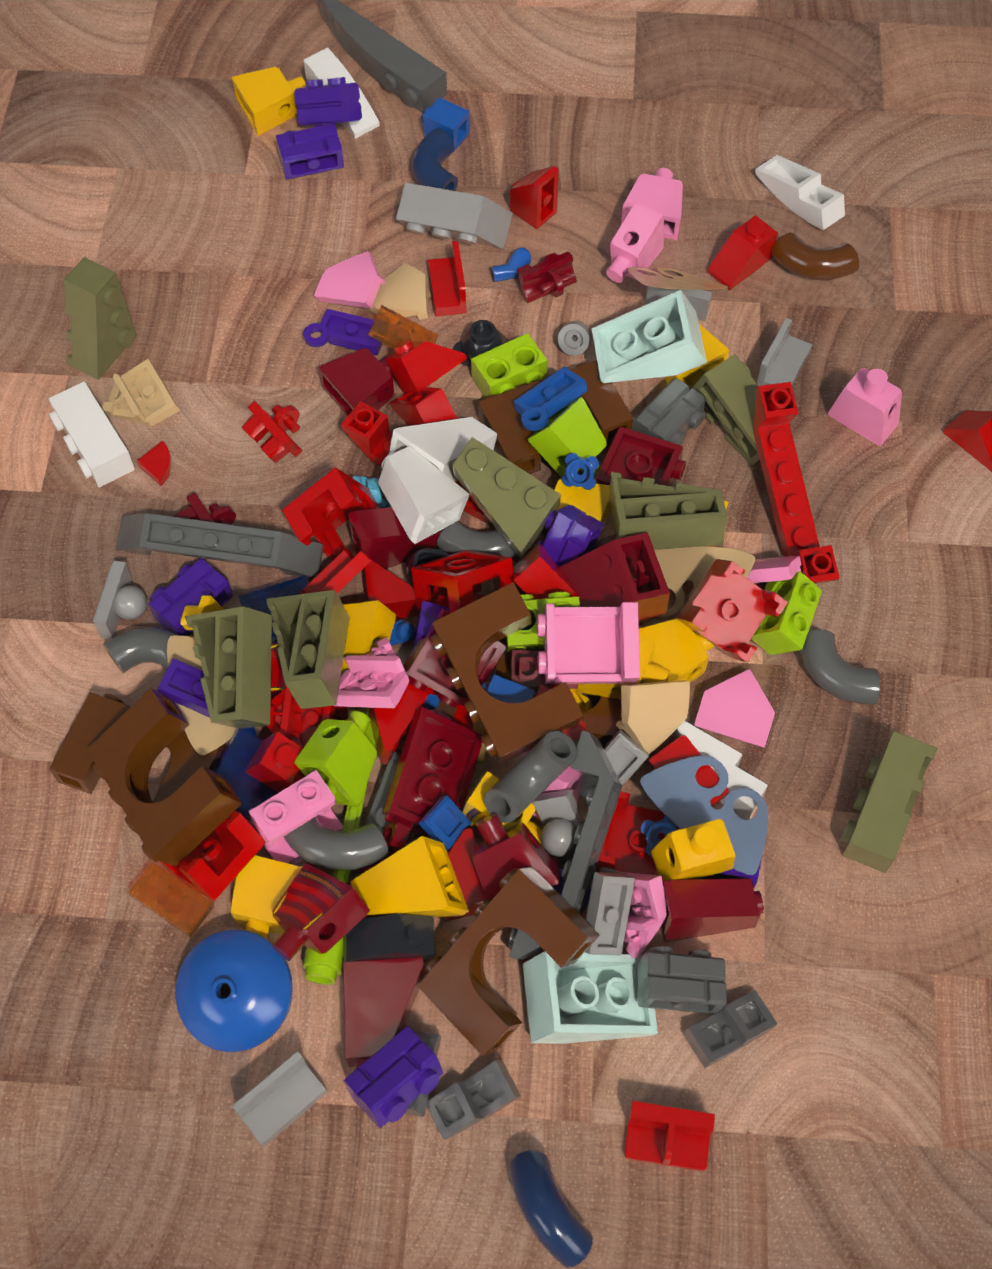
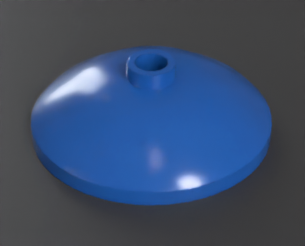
M227 930L208 936L189 952L177 976L175 997L180 1018L186 1029L195 1039L215 1050L238 1052L261 1045L279 1030L290 1010L293 982L286 959L273 949L272 942L250 931ZM224 983H227L231 988V993L226 999L220 993L221 986Z

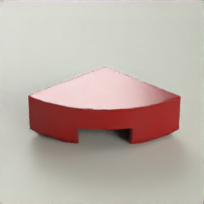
M161 441L137 460L139 468L160 486L169 478L171 468L169 449Z

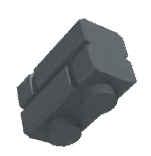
M675 378L633 420L632 430L681 445L686 437L685 433L690 428L697 429L703 422L706 415L704 412L706 399L702 394L693 388L689 389L687 384Z
M658 946L651 948L638 961L639 1007L716 1014L726 1005V969L724 958H714L711 952L706 950L690 951L688 955L674 954L672 948Z

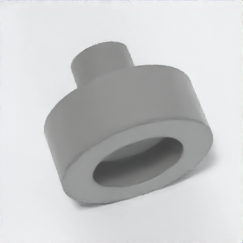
M580 321L568 322L558 334L559 347L563 352L572 356L585 352L592 340L589 327Z

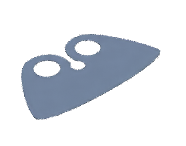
M704 755L690 757L655 769L640 779L641 786L647 796L680 829L723 819L736 856L734 869L747 875H754L757 872L766 842L768 807L766 801L759 793L743 787L731 791L725 797L724 805L721 809L713 808L710 802L711 799L715 796H720L728 785V773L720 761L714 757ZM710 765L719 772L720 779L715 787L704 788L698 784L695 776L696 771L701 766ZM742 796L752 798L758 807L756 815L748 820L737 817L733 810V804L736 799Z

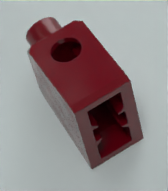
M362 348L319 367L322 388L347 416L360 401L379 410L395 394L393 373L386 359L383 358L378 361L369 349Z
M497 813L489 814L476 823L484 841L474 846L472 859L486 899H493L502 889L499 883L515 868L517 870L521 868H534L551 886L559 883V867L524 823H518L505 830Z

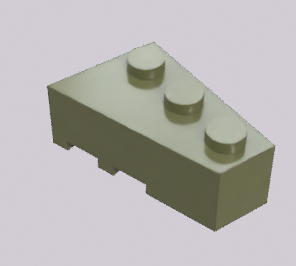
M611 472L609 502L616 539L648 532L654 550L723 545L727 513L721 490L677 483L676 487L654 484L655 479L644 477L643 482L622 479L621 473Z

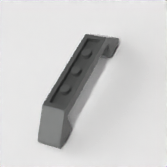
M141 513L122 516L116 550L151 555V551L275 568L286 575L315 578L320 571L324 545L311 541L312 543L306 546L299 541L297 536L284 532Z
M582 731L580 739H575L573 742L577 749V758L570 768L579 773L598 778L597 785L593 784L590 787L587 795L586 806L589 807L585 822H580L576 829L574 844H577L573 860L569 859L563 869L562 881L565 882L561 894L580 915L582 914L622 789V785L599 739L586 731ZM513 928L509 938V947L512 948L509 957L528 960L544 952L527 933Z

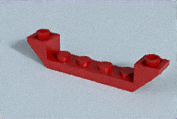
M791 382L758 386L756 388L753 433L783 556H800L801 572L814 584L839 580L840 577L832 545L820 547L789 424L799 414Z
M360 401L343 421L341 427L373 463L382 466L383 460L390 452L393 434L389 431L388 415ZM457 480L455 483H457L460 487H462L461 484H460V483L458 482V480ZM469 496L463 511L483 522H490L485 513L480 510Z

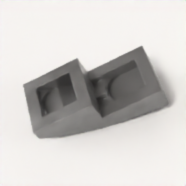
M756 990L725 1005L718 1013L688 1027L683 1034L703 1067L707 1068L773 1029L777 1022Z
M495 1060L465 1081L454 1083L428 1100L427 1108L443 1140H447L521 1097L503 1061Z

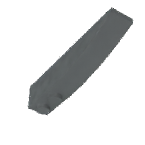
M319 0L321 16L333 36L347 54L388 92L394 93L404 100L407 105L416 108L423 114L439 97L444 98L447 95V77L444 70L339 0Z

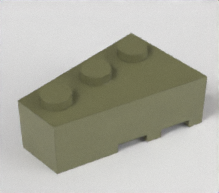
M83 257L64 278L65 314L71 318V329L66 331V340L72 342V354L67 356V364L99 380L125 348L132 345L137 335L116 272Z
M734 354L706 372L693 386V389L702 394L706 399L704 410L707 414L705 419L710 424L717 422L728 433L725 435V439L753 466L760 461L753 433L756 388L758 385L751 377L747 365L741 362Z
M472 437L452 465L454 477L465 491L470 494L469 496L485 513L498 533L503 536L521 560L544 529L550 514L559 507L561 494Z
M335 590L267 599L273 619V631L278 641L279 648L277 650L284 682L299 707L307 709L336 705L350 619Z
M242 606L185 616L187 626L193 628L197 644L193 647L195 658L201 660L205 676L201 679L211 723L239 729L270 725L272 615Z
M893 731L880 757L872 756L865 777L871 780L867 789L860 788L855 799L853 808L859 810L855 822L848 820L843 831L841 841L847 844L842 856L883 873L888 871L896 857L910 821V813L917 794L921 792L924 785L922 780L926 768L931 760L934 759L937 747Z

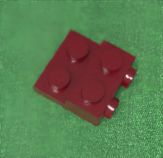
M619 427L597 474L596 483L610 486L611 472L621 473L622 479L643 482L645 477L655 479L654 484L671 486L674 479L681 480L685 471L686 461L682 460L683 446Z
M442 608L435 621L451 612ZM432 625L424 638L420 637L403 668L408 675L409 683L425 691L429 686L439 692L437 697L453 708H456L458 704L464 706V703L469 701V698L463 687L456 690L447 672V669L453 667L447 654L441 657L438 655L430 636L436 634ZM499 640L484 652L479 662L478 680L481 686L486 682L507 647Z

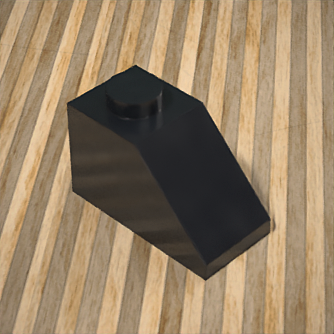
M391 914L361 920L343 937L344 962L423 957L425 963L435 955L433 916Z

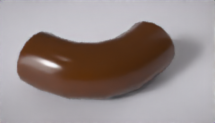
M790 232L780 237L771 250V255L779 264L791 273L810 280L829 281L848 276L859 268V257L856 250L849 243H843L832 248H816L806 244L795 233Z

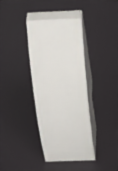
M329 48L303 60L305 76L308 81L323 79V84L328 85L327 79L345 77L346 83L355 82ZM360 88V99L358 101L361 103L362 109L361 120L341 123L355 139L380 126L379 120Z
M779 155L774 156L755 169L759 179L783 204L821 230H825L845 216L844 194L821 185L820 173Z
M686 721L671 734L672 741H675L681 735H686L702 756L714 757L724 765L728 773L727 788L729 793L737 788L744 787L756 791L762 797L764 796L768 785L738 768L742 757L740 752ZM711 766V768L720 778L719 772L716 770V768ZM747 796L739 797L733 804L734 813L744 820L750 819L757 809L756 802ZM723 798V799L720 801L723 805H724V799H725V798Z

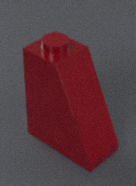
M392 507L358 510L348 513L356 555L362 551L369 559L385 569L406 562L410 554L424 548L439 549L437 541L443 529L414 544L406 534Z
M751 879L663 881L667 916L661 924L664 942L755 928L760 914L764 913L761 893L759 890L754 891Z
M423 957L343 962L345 1059L349 1067L357 1069L404 1029L419 991L418 984L425 976L423 972L425 969Z

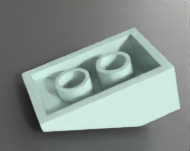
M682 290L592 328L600 380L603 383L675 376L707 363L697 313Z
M543 952L523 963L531 1043L568 1044L654 1036L658 1034L655 1009L638 1006L639 983L637 965L643 955L633 959L629 954L618 956L584 953L574 965L561 968L546 952Z

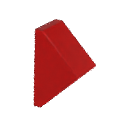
M965 410L944 428L943 433L992 472V411Z
M538 544L513 567V581L527 595H533L534 600L548 599V594L556 592H568L570 597L578 596V593L541 544Z
M371 560L364 567L369 601H380L396 614V619L419 616L420 609H417L414 587Z

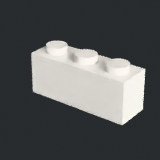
M85 381L48 398L53 412L49 413V417L58 432L64 429L67 434L63 437V440L72 455L75 453L79 454L81 459L77 460V463L86 479L92 476L100 488L135 470L128 450Z

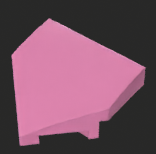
M367 251L327 268L320 279L314 297L320 302L372 309L379 286L386 283V281L378 271L372 254Z
M800 556L755 559L747 579L753 583L791 580L797 571H801Z
M387 637L376 642L378 648H372L371 652L363 656L349 655L344 657L349 669L344 671L340 678L337 704L333 706L395 708L409 683V678L400 658L395 654Z
M748 669L704 691L694 726L765 748L775 712L751 670Z
M622 872L635 878L624 942H628L626 951L633 959L641 955L667 916L665 892L660 875Z

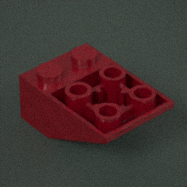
M648 532L612 540L559 567L578 593L576 597H579L580 607H620L623 602H638V621L663 615L667 612L670 591Z

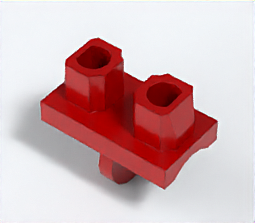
M256 401L248 407L253 415L242 428L257 443L270 431L273 436L260 448L272 461L277 463L289 452L297 457L303 451L285 432L290 430L292 433H296L300 428L297 424L300 413L294 406L289 405L284 408L279 404L274 406L272 409L275 414L274 418L267 411H264Z

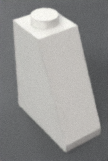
M473 417L398 427L393 430L389 454L410 446L456 482L457 479L454 477L452 465L470 439L473 437L494 451L497 433Z
M410 446L397 452H391L385 457L381 467L383 469L378 484L406 534L414 544L460 520L470 495L467 491Z

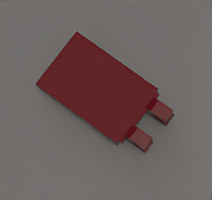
M424 707L415 710L382 812L386 814L384 820L389 822L382 833L388 851L395 852L396 849L401 850L404 848L410 832L432 839L418 822L441 797L447 795L462 811L483 741L481 736L483 735Z

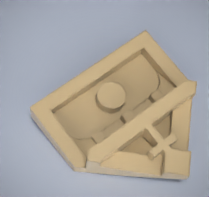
M406 263L402 264L384 278L386 283L379 286L372 309L364 308L381 317L387 316L390 326L396 325L405 317L418 316L419 320L429 318L428 299L431 298V292L426 275Z
M146 359L121 377L118 374H114L112 379L115 383L108 402L104 401L102 406L103 412L107 415L148 426H153L180 411L149 359Z
M674 680L621 685L622 720L618 721L616 726L619 729L625 730L649 754L652 753L687 718L690 681Z

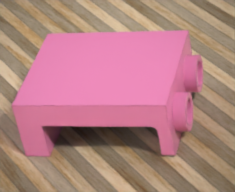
M623 602L620 607H554V604H546L544 614L537 615L538 637H544L545 651H538V674H545V684H562L564 682L567 684L636 683L640 679L638 602Z
M317 770L249 811L256 831L266 841L263 847L271 859L292 865L297 864L303 858L290 848L284 839L285 835L314 817L327 829L334 831L343 830L342 824L331 808L336 804V799Z

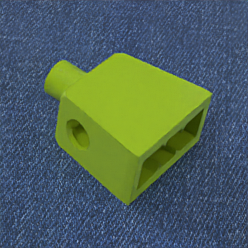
M582 397L556 412L544 428L537 430L528 438L530 444L561 477L566 474L567 464L565 459L567 455L576 453L579 457H596L607 446L605 437ZM599 464V467H598L597 469H595V474H594V479H595V480H596L597 474H598V472H599V470H600V468H601V465H600V464ZM579 468V469L577 470V471L580 470V472H581L582 474L584 473V470H583L582 468Z
M351 711L347 720L326 719L322 721L294 762L305 776L317 770L334 795L336 804L359 806L377 757L376 748L365 736L371 720L367 715L359 711Z

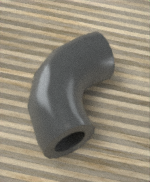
M460 521L444 528L437 541L438 548L449 555L463 550L512 557V560L517 557L514 550L497 530L489 532L475 531Z
M158 627L138 628L118 635L103 645L122 673L142 663H156L168 669V639L173 635H181Z
M821 629L809 631L803 649L800 652L806 671L819 687L840 700L876 705L880 689L877 669L855 667L844 661L838 654L835 645V635L832 632Z
M559 731L547 733L487 791L484 796V803L490 814L497 813L503 823L514 821L549 785L574 763L577 758V749L571 738Z
M314 817L284 836L290 848L305 861L329 870H356L386 859L389 853L382 833L373 823L352 831H334L327 829Z

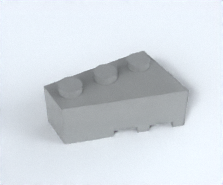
M405 182L396 220L406 224V230L424 235L425 231L432 232V235L443 239L453 237L469 244L478 243L504 249L513 213L485 196Z

